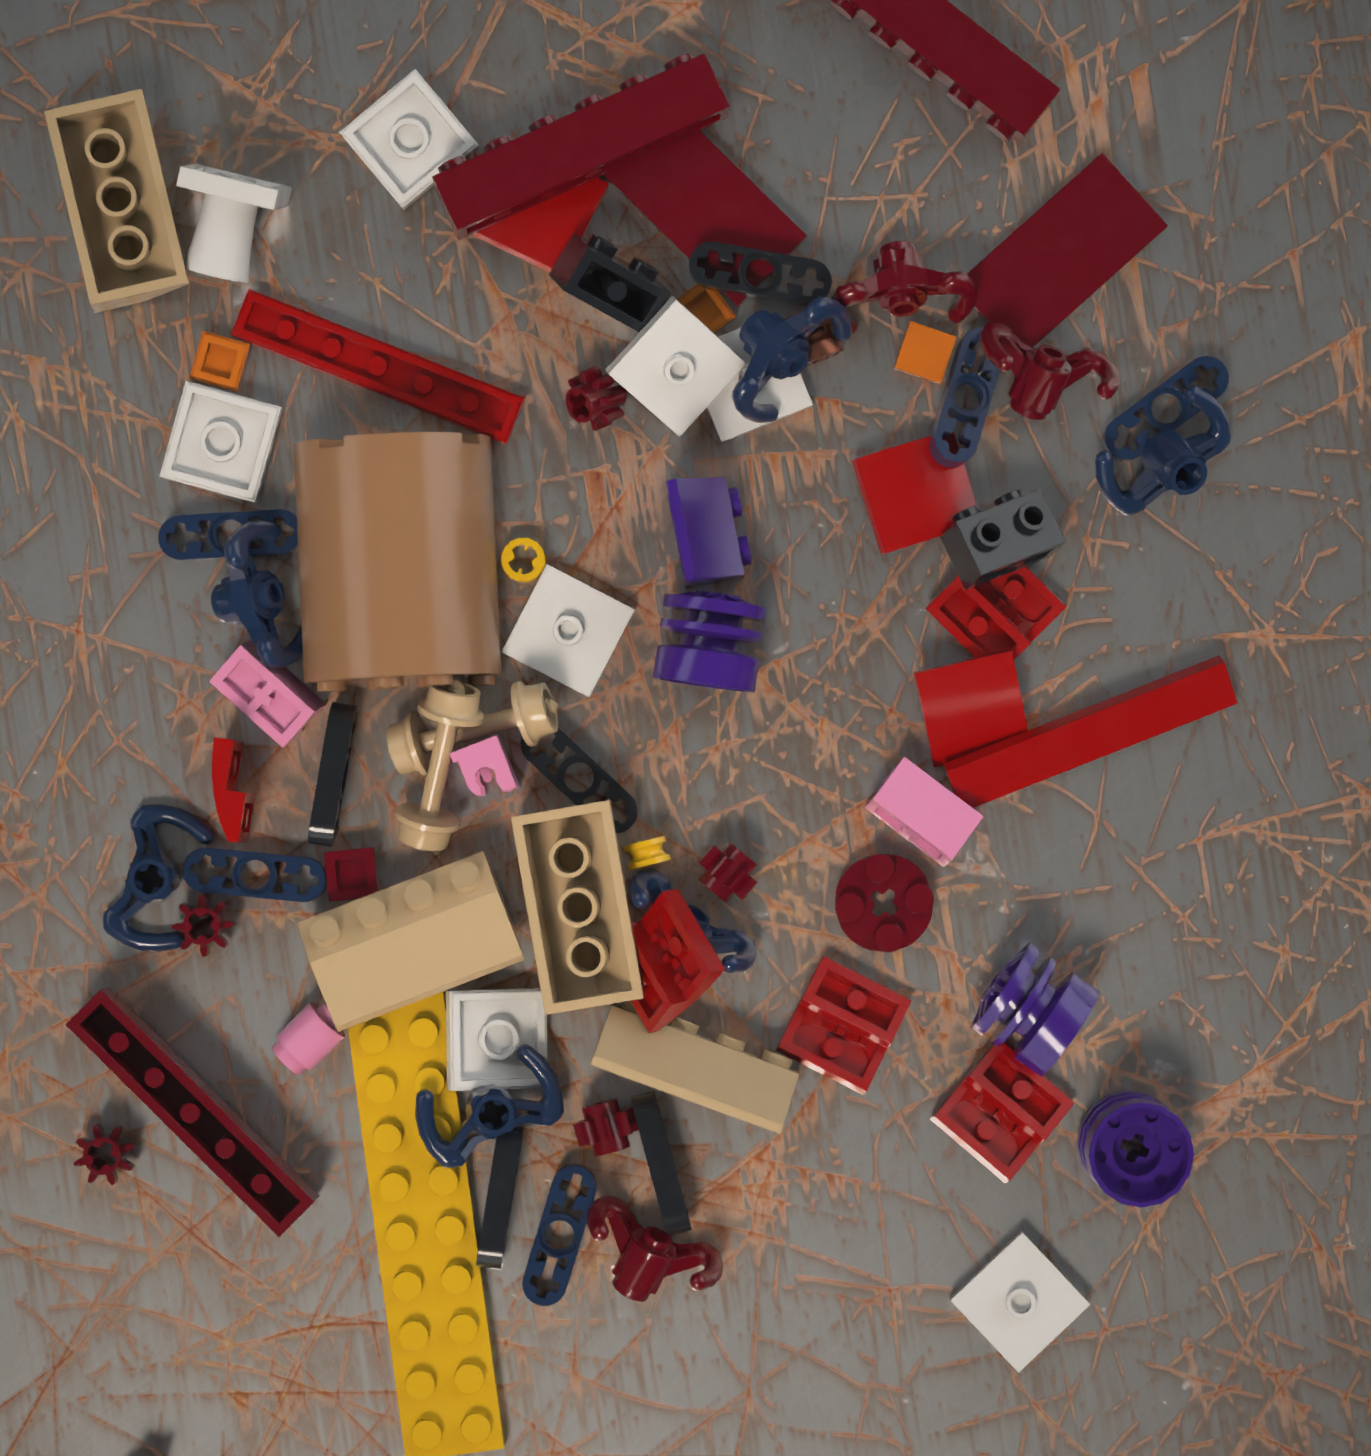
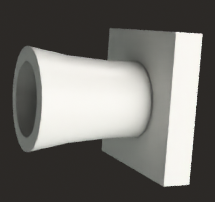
M197 163L180 166L176 186L205 193L197 226L183 260L185 269L212 277L248 283L250 277V254L258 207L271 210L288 207L292 187Z

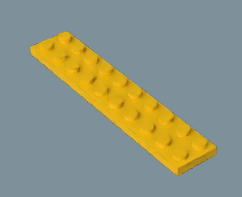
M443 991L348 1028L405 1456H454L505 1448L482 1269L476 1266L478 1239L468 1164L466 1161L457 1168L442 1167L425 1147L419 1135L415 1118L416 1095L420 1090L427 1089L434 1095V1118L441 1138L444 1141H451L462 1125L458 1091L447 1090L446 1000Z

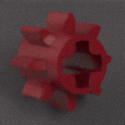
M599 365L583 370L579 376L568 380L571 389L566 394V407L571 417L579 424L590 421L593 431H597L611 425L614 420L624 416L621 407L624 406L627 399L626 389L608 373L602 375Z
M730 841L722 851L712 845L698 861L706 869L698 880L725 903L728 902L733 894H736L743 900L758 883L750 876L758 865Z
M202 894L198 898V908L192 909L185 903L180 904L179 908L186 916L182 923L172 925L173 930H183L186 937L180 948L183 950L187 949L193 943L200 945L202 957L209 956L210 943L216 942L220 947L226 948L229 943L222 934L225 928L236 926L235 921H225L221 914L225 910L227 903L223 901L215 907L208 906L206 894ZM195 915L199 917L212 915L214 920L211 922L210 927L214 931L213 936L203 934L198 937L194 933L198 926L194 920Z
M613 1098L581 1108L584 1120L573 1124L579 1147L592 1146L594 1156H601L630 1147L627 1135L638 1131L632 1107L624 1110L620 1109L617 1098Z
M98 1123L93 1126L95 1139L91 1141L80 1137L76 1140L77 1145L83 1148L84 1152L83 1157L74 1162V1166L86 1165L91 1171L88 1176L89 1183L94 1182L99 1175H106L110 1185H114L118 1182L117 1168L120 1167L125 1171L134 1169L135 1165L127 1160L126 1157L127 1152L135 1148L137 1144L136 1142L125 1144L120 1138L123 1126L119 1125L112 1130L111 1134H105L103 1127ZM106 1143H110L113 1146L110 1154L117 1159L116 1161L111 1160L103 1166L98 1163L100 1154L94 1149L95 1147L100 1148Z

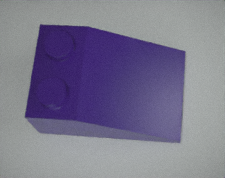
M725 477L667 480V496L685 588L744 578L743 566L752 565L747 536L737 537L733 518L742 516L737 487L727 488Z

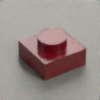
M375 847L324 852L329 902L360 899L379 891Z

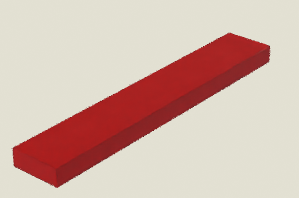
M248 289L230 334L232 337L477 434L488 435L492 440L505 445L509 442L525 401L524 397L251 289Z
M1218 655L944 763L943 766L953 794L974 808L1238 704L1225 662Z

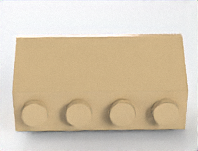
M133 90L45 110L44 113L90 305L94 312L98 313L145 302L188 285L187 273L143 90Z
M606 800L511 817L545 1015L645 998L611 801Z
M484 851L297 923L310 966L338 1032L525 960L500 886Z
M631 1001L623 1002L622 1006L612 1004L590 1065L769 1131L781 1133L799 1077V1072L790 1068L793 1059L766 1049L762 1057L745 1052L743 1050L746 1042L718 1032L716 1040L697 1034L698 1024L680 1017H676L657 1032L649 1033Z

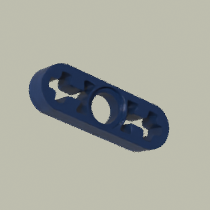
M983 327L969 331L956 348L930 436V453L933 459L944 467H959L966 463L976 452L1000 372L986 357L980 364L977 374L968 373L973 367L976 358V352L969 348H973L980 342L979 335ZM960 385L973 387L980 398L979 406L973 410L961 408L954 398L956 387ZM957 421L966 422L961 427L958 436V443L964 445L965 448H960L955 454L948 452L949 444L943 441L942 438H947L954 431Z
M1202 356L1190 362L1108 424L1102 438L1105 451L1110 452L1113 459L1121 462H1128L1138 458L1143 454L1145 445L1151 439L1148 429L1133 440L1134 445L1137 447L1134 451H1131L1127 446L1118 449L1114 445V441L1118 438V433L1115 429L1118 426H1121L1125 431L1133 428L1141 421L1134 416V413L1137 410H1141L1144 421L1158 433L1174 431L1201 410L1197 407L1190 408L1189 403L1184 399L1183 392L1173 386V384L1180 380L1183 389H1185L1198 378L1195 372L1196 368L1200 367L1204 372L1213 369L1217 375L1212 381L1215 390L1210 392L1206 387L1201 389L1217 399L1224 393L1229 382V375L1225 365L1217 358L1211 356ZM1169 395L1177 401L1179 415L1175 421L1162 423L1153 416L1151 408L1156 397Z
M283 509L177 515L167 519L162 524L158 534V541L162 551L167 556L178 561L225 559L224 548L220 545L217 537L218 530L224 523L236 521L244 525L251 522L252 519L276 523L277 519L282 518L286 526L294 528V536L286 537L284 546H278L276 540L259 539L262 547L260 549H252L253 540L249 543L248 550L251 557L288 555L298 549L297 516ZM210 522L208 540L212 551L203 552L205 546L203 541L187 543L185 552H179L178 545L169 543V535L177 533L178 525L184 524L186 531L194 534L204 533L201 523Z
M206 847L192 851L186 857L182 868L186 883L192 889L205 893L309 902L319 898L327 888L325 867L316 859L309 857ZM204 855L211 856L212 865L229 867L227 857H236L237 861L232 869L234 888L225 887L228 879L227 876H212L208 884L201 883V875L193 873L194 864L202 863ZM259 860L269 869V880L261 889H251L242 880V869L249 861ZM277 861L286 862L283 873L297 874L301 872L302 865L310 866V874L318 876V884L310 886L307 894H302L298 884L283 882L284 892H274L279 879Z
M569 1164L562 1167L555 1174L522 1280L523 1291L531 1302L540 1306L553 1305L564 1296L586 1227L587 1210L594 1201L597 1189L594 1174L583 1165ZM573 1173L583 1176L582 1185L589 1188L586 1195H577L573 1210L583 1211L581 1219H577L568 1212L551 1211L553 1202L563 1207L567 1190L560 1187L561 1180L569 1181ZM565 1221L571 1225L574 1231V1240L568 1247L557 1249L549 1245L545 1238V1230L550 1223ZM539 1250L553 1258H568L566 1267L556 1262L552 1280L558 1282L559 1287L558 1289L550 1288L546 1295L538 1294V1285L531 1282L532 1275L541 1276L547 1259H537Z

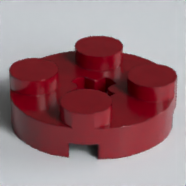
M874 854L857 860L842 874L835 889L834 909L840 928L854 943L870 951L894 952L911 945L924 933L932 917L934 896L927 877L913 862L898 855ZM890 889L895 893L892 902L897 906V909L892 915L884 911L878 917L872 912L875 903L870 897L875 891L884 894Z

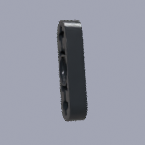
M705 242L694 249L689 260L690 275L693 281L702 288L806 306L816 297H827L832 285L830 271L820 261L730 244ZM709 253L718 254L719 263L733 266V255L744 257L738 268L739 284L728 283L731 278V272L716 271L714 279L706 278L704 269L697 267L698 260H706ZM754 261H766L773 267L775 278L769 286L756 288L747 281L746 269ZM782 264L792 266L789 272V276L802 278L805 276L806 270L815 271L816 280L823 282V288H815L812 296H806L802 294L803 288L801 285L787 283L788 293L778 292L777 290L783 277Z
M332 702L309 825V844L327 847L334 846L357 720L358 706L339 702Z
M558 728L557 732L553 733L556 736L552 741L553 747L563 754L566 746H569L575 752V755L561 763L556 775H553L547 769L555 761L544 752L537 757L533 755L530 751L533 747L528 746L521 736L520 747L524 757L576 806L583 805V800L594 795L599 789L602 780L607 781L611 785V789L605 791L604 794L613 802H617L622 798L628 803L624 810L628 816L627 821L622 824L614 820L616 833H622L632 827L638 814L634 798L560 728ZM574 763H584L593 771L594 781L591 787L584 792L572 791L565 783V772Z
M655 1091L632 1096L630 1099L667 1235L672 1236L690 1231L692 1227Z
M517 1126L511 1132H506L496 1137L476 1266L501 1270L524 1127Z

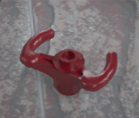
M894 241L884 244L877 250V259L873 260L874 275L860 282H849L840 285L831 297L845 306L848 314L849 306L878 301L881 309L890 312L894 316L904 317L916 313L919 307L925 304L928 298L927 295H959L957 301L948 310V318L954 323H960L973 310L977 300L975 283L967 273L956 271L944 273L923 268L922 255L916 253V247L912 243ZM849 314L852 327L851 334H853L857 330L858 322Z
M997 322L985 324L979 335L981 348L988 360L1000 371L1012 370L1015 375L1008 392L1011 398L1009 404L1014 411L1029 419H1045L1051 410H1055L1063 390L1091 371L1100 377L1101 382L1097 387V394L1101 399L1107 400L1112 398L1119 388V374L1114 364L1105 354L1095 349L1083 348L1078 352L1065 355L1064 352L1050 345H1040L1039 348H1031L1022 343L1007 325Z
M604 1195L594 1200L587 1210V1226L591 1236L596 1241L605 1240L609 1235L605 1217L609 1220L620 1252V1256L612 1269V1273L615 1275L612 1284L626 1298L639 1302L646 1301L650 1294L657 1293L666 1276L700 1265L705 1269L693 1274L689 1280L690 1286L694 1291L711 1288L722 1277L723 1261L720 1252L715 1247L703 1241L686 1244L674 1243L671 1237L663 1230L652 1226L642 1227L635 1221L633 1214L628 1210L626 1202L620 1198Z

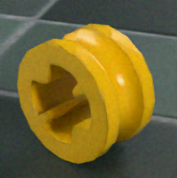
M520 537L511 540L505 546L501 554V564L504 572L511 579L521 583H528L536 580L542 574L546 566V556L543 548L536 541ZM521 546H525V552L532 548L537 554V557L532 561L534 570L527 574H523L522 568L515 572L510 566V563L516 559L513 551Z
M665 835L622 846L623 852L628 853L631 857L630 862L627 864L628 870L671 860L670 854L665 853L662 849L663 843L666 842Z

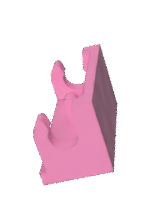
M252 639L241 644L209 681L282 748L296 739L304 731L305 725L327 705L286 667L269 668L265 666L257 654L256 646Z
M496 735L449 753L452 762L459 764L469 790L477 796L486 795L485 786L480 779L481 775L487 783L493 780L490 768L495 772V780L503 792H510L520 788L500 736Z
M905 757L894 767L864 807L943 867L955 857L984 817Z

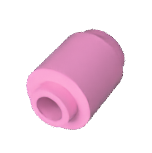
M309 1002L277 1034L278 1041L272 1046V1050L288 1069L297 1075H301L306 1069L313 1070L345 1038V1033L343 1030L337 1031L325 1002L320 1006L314 1002Z

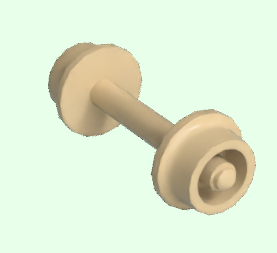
M458 679L454 680V685H431L427 697L421 699L417 707L421 715L438 722L421 803L413 802L398 805L395 817L400 821L399 840L408 846L420 850L442 851L447 849L451 833L457 831L461 823L460 818L456 814L440 807L451 760L449 753H452L457 727L479 726L482 724L484 714L479 710L481 696L479 689L460 682Z
M521 681L514 682L511 685L512 707L484 715L482 724L479 726L457 727L454 744L518 727L526 744L530 747L537 746L541 737L558 731L556 710L559 704L553 700L549 688L543 682L532 685H524ZM416 711L408 712L405 715V720L387 727V753L391 756L393 764L400 774L420 772L421 775L427 776L437 728L428 731L423 719Z

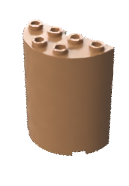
M397 432L344 436V440L319 438L295 443L293 447L304 683H317V692L347 691V681H367V690L397 689V687H404L403 679L416 678V688H429L431 685H454L453 677H465L466 684L472 686L496 685L495 676L502 675L491 437L483 434L462 436V432Z

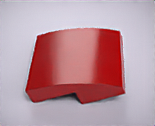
M595 178L474 233V236L550 273L573 233L584 238L586 230L607 192L609 183Z
M954 431L947 438H942L943 441L949 444L948 452L955 454L959 450ZM930 436L851 461L881 555L941 537L954 524L951 519L954 515L977 505L964 464L959 467L949 468L937 463L929 450Z
M1026 566L966 591L959 576H957L925 609L973 657L1010 649L1015 660L1067 606Z
M1010 649L913 672L933 767L941 766L944 763L1028 731L1016 668Z
M214 737L212 785L218 817L228 842H249L256 793L237 790L244 741Z
M678 889L662 891L642 919L632 922L645 998L631 1000V1003L649 1033L657 1032L680 1015L725 970Z
M823 956L775 1051L864 1095L875 1076L887 1048L891 1045L912 1000Z
M1002 1043L999 1047L993 1044L941 1104L930 1120L999 1179L1007 1183L1011 1181L1037 1146L1048 1138L1074 1105V1102L1044 1076L1041 1077L1013 1057L1014 1051L1005 1043Z

